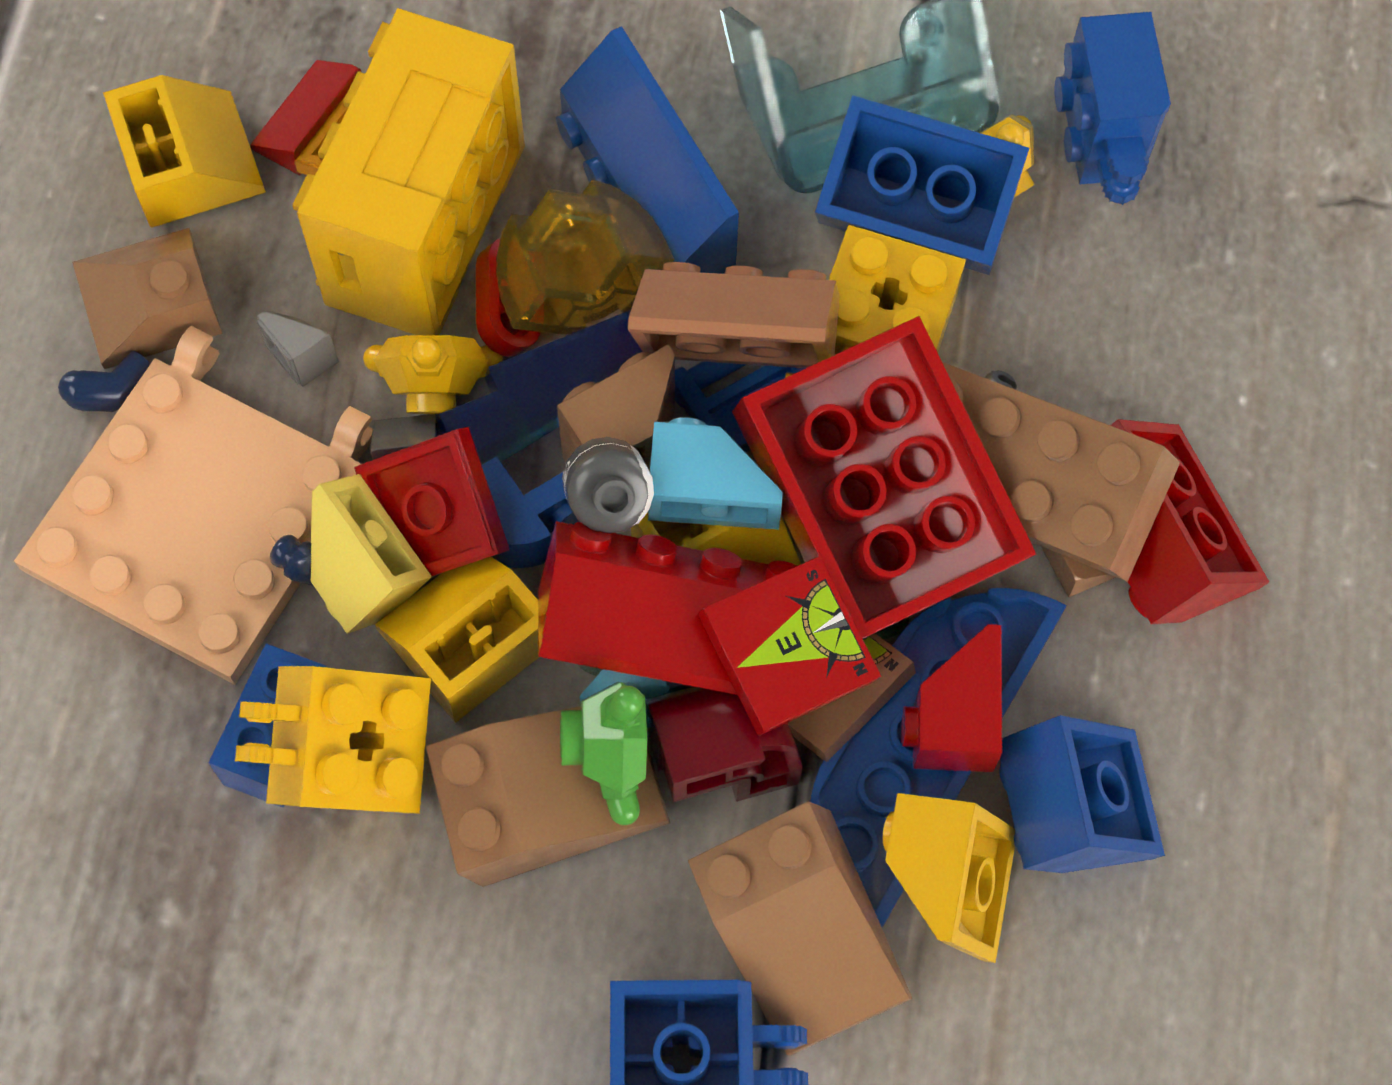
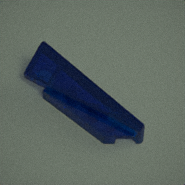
M631 310L488 367L484 379L491 393L440 413L437 424L441 434L469 427L482 465L495 456L498 457L500 462H503L559 427L557 405L563 402L570 391L586 382H595L597 384L617 373L622 364L629 358L643 352L628 330Z

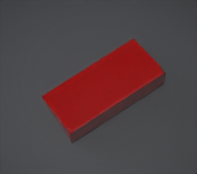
M316 60L250 144L251 150L300 176L301 173L297 172L294 161L345 97L357 72H362L361 69L352 64Z

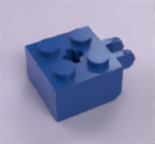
M1152 12L1080 17L1073 42L1066 43L1064 74L1061 77H1056L1054 86L1057 111L1066 112L1068 127L1065 128L1064 132L1065 156L1068 163L1075 162L1079 185L1100 183L1103 186L1102 192L1105 193V198L1107 197L1109 202L1112 201L1124 205V203L1135 200L1140 188V181L1138 180H1142L1146 173L1149 157L1164 117L1171 105Z
M738 979L610 981V1085H809L808 1072L798 1070L797 1068L753 1070V1048L796 1049L807 1044V1028L795 1025H752L751 982ZM674 1045H688L689 1055L694 1058H701L700 1064L698 1066L691 1065L690 1072L675 1073L673 1065L662 1062L663 1055L673 1056Z

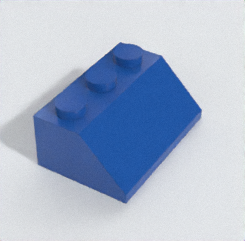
M852 95L815 215L818 223L846 231L848 225H852L966 259L964 268L990 275L1029 148Z

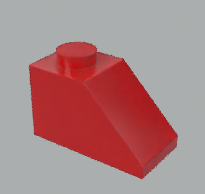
M988 624L920 685L914 707L904 706L901 731L902 746L913 747V769L973 772L994 771L1002 755L1001 625Z

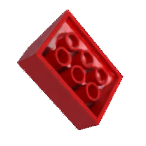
M920 316L741 398L732 411L758 466L783 492L781 514L804 561L807 562L821 556L862 639L1036 555L1031 541Z

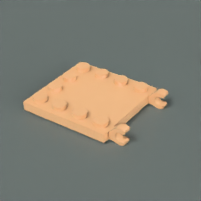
M190 326L178 342L171 365L156 358L151 362L14 562L21 571L236 685L301 583L284 576V569L278 568L271 563L270 553L273 546L282 536L288 534L295 536L301 543L305 541L311 542L312 491L321 483L356 475L354 467L362 464L358 460L371 444L373 428L369 427L372 418L349 406L336 425L329 447L201 382L204 375L215 364L220 353L217 349L210 346L213 341L211 335Z

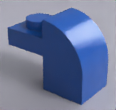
M495 456L482 464V468L510 550L491 557L510 568H528L544 564L552 539L550 533L554 531L556 521L573 525L580 522L577 520L566 499L562 479L563 472L523 495L498 457Z

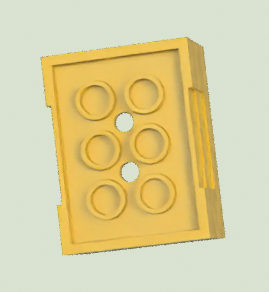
M397 8L390 24L381 23L368 50L369 57H372L366 73L357 72L343 100L344 107L348 109L341 124L332 123L318 151L319 158L323 160L315 176L307 173L292 206L297 211L317 279L315 282L320 288L326 306L414 335H440L457 298L459 287L500 196L502 193L504 194L525 147L514 44Z

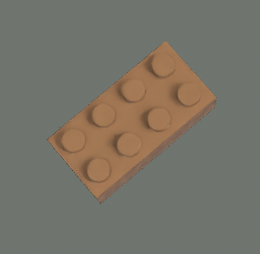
M942 362L1030 541L1128 582L1180 462L1163 445Z

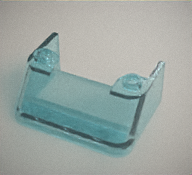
M932 0L917 5L906 14L900 26L899 38L903 57L802 91L799 90L798 80L792 67L778 57L767 56L761 27L733 7L720 10L741 100L778 177L796 192L813 193L822 190L852 95L978 133L992 126L997 119L999 97L982 0Z

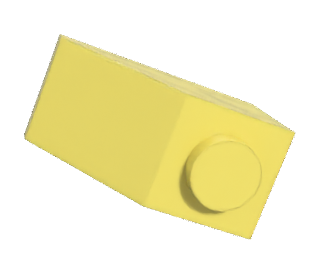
M357 474L321 483L312 491L311 583L324 600L329 613L338 620L347 634L374 625L408 600L432 576L361 475Z

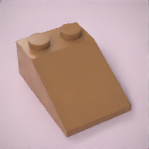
M580 706L563 710H580ZM561 710L487 724L427 745L426 750L457 874L485 887L669 824L670 820L648 744L646 779L637 784L639 789L636 790L640 814L637 820L629 825H620L612 820L606 799L602 797L599 783L584 776L581 773V765L561 766Z
M807 801L688 860L713 924L745 981L751 982L752 994L769 1024L795 1025L807 1028V1044L796 1049L784 1050L786 1055L791 1056L913 999L830 810Z

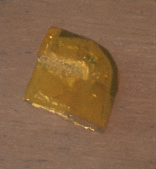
M592 179L582 194L549 189L531 216L511 213L501 234L496 259V278L501 301L513 329L562 335L585 334V323L602 319L618 309L628 316L645 269L663 270L664 263L674 262L675 259L654 219L638 202L616 187Z

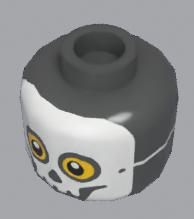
M611 437L595 438L580 445L568 458L562 475L564 493L577 520L596 531L616 533L626 531L638 524L649 511L654 496L653 477L639 451L626 441Z

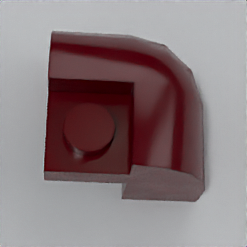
M693 686L645 700L646 713L651 726V747L658 770H664L673 802L732 786L736 802L799 784L803 765L788 723L758 736L738 695Z

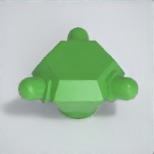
M616 682L580 701V710H561L560 758L561 766L581 765V773L599 783L601 794L606 799L610 816L614 822L620 825L632 824L640 814L636 790L639 789L637 784L646 779L647 723L645 695L636 687Z

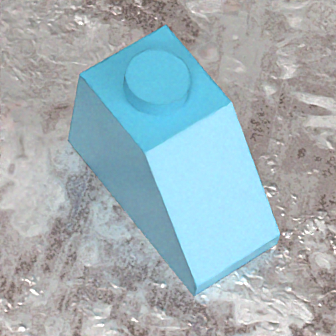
M676 418L669 423L654 422L650 464L654 496L648 511V520L779 530L783 492L720 426H708L703 421L694 418Z

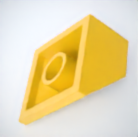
M897 793L895 809L888 814L883 827V846L887 852L886 863L939 941L981 961L996 963L1015 850V829L976 803Z

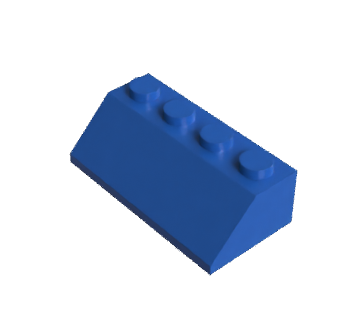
M623 27L612 30L561 87L562 114L556 117L559 132L568 148L578 147L586 160L583 162V167L593 190L598 195L605 192L614 206L611 208V214L620 235L626 241L631 238L634 239L641 251L639 260L643 272L645 269L663 270V264L668 262H685L699 266L701 268L700 273L725 274L726 267L736 266L739 212Z

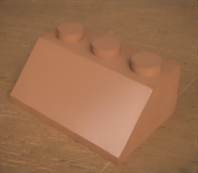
M668 262L663 264V270L645 269L629 315L628 330L643 352L652 354L669 345L675 354V360L807 368L835 355L840 295L836 281L826 280V274L815 270H791L788 272V278L763 276L762 270L750 266L726 267L725 274L700 273L701 268L691 263Z

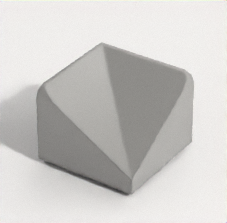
M263 311L257 315V324L265 346L297 385L301 384L303 387L339 362L332 337L327 332L309 326L304 320L293 316Z

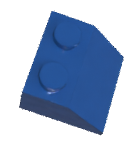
M1059 715L1002 738L999 774L1002 785L1007 791L1015 827L1014 844L1021 856L1023 869L1068 873L1153 860L1165 856L1134 729Z

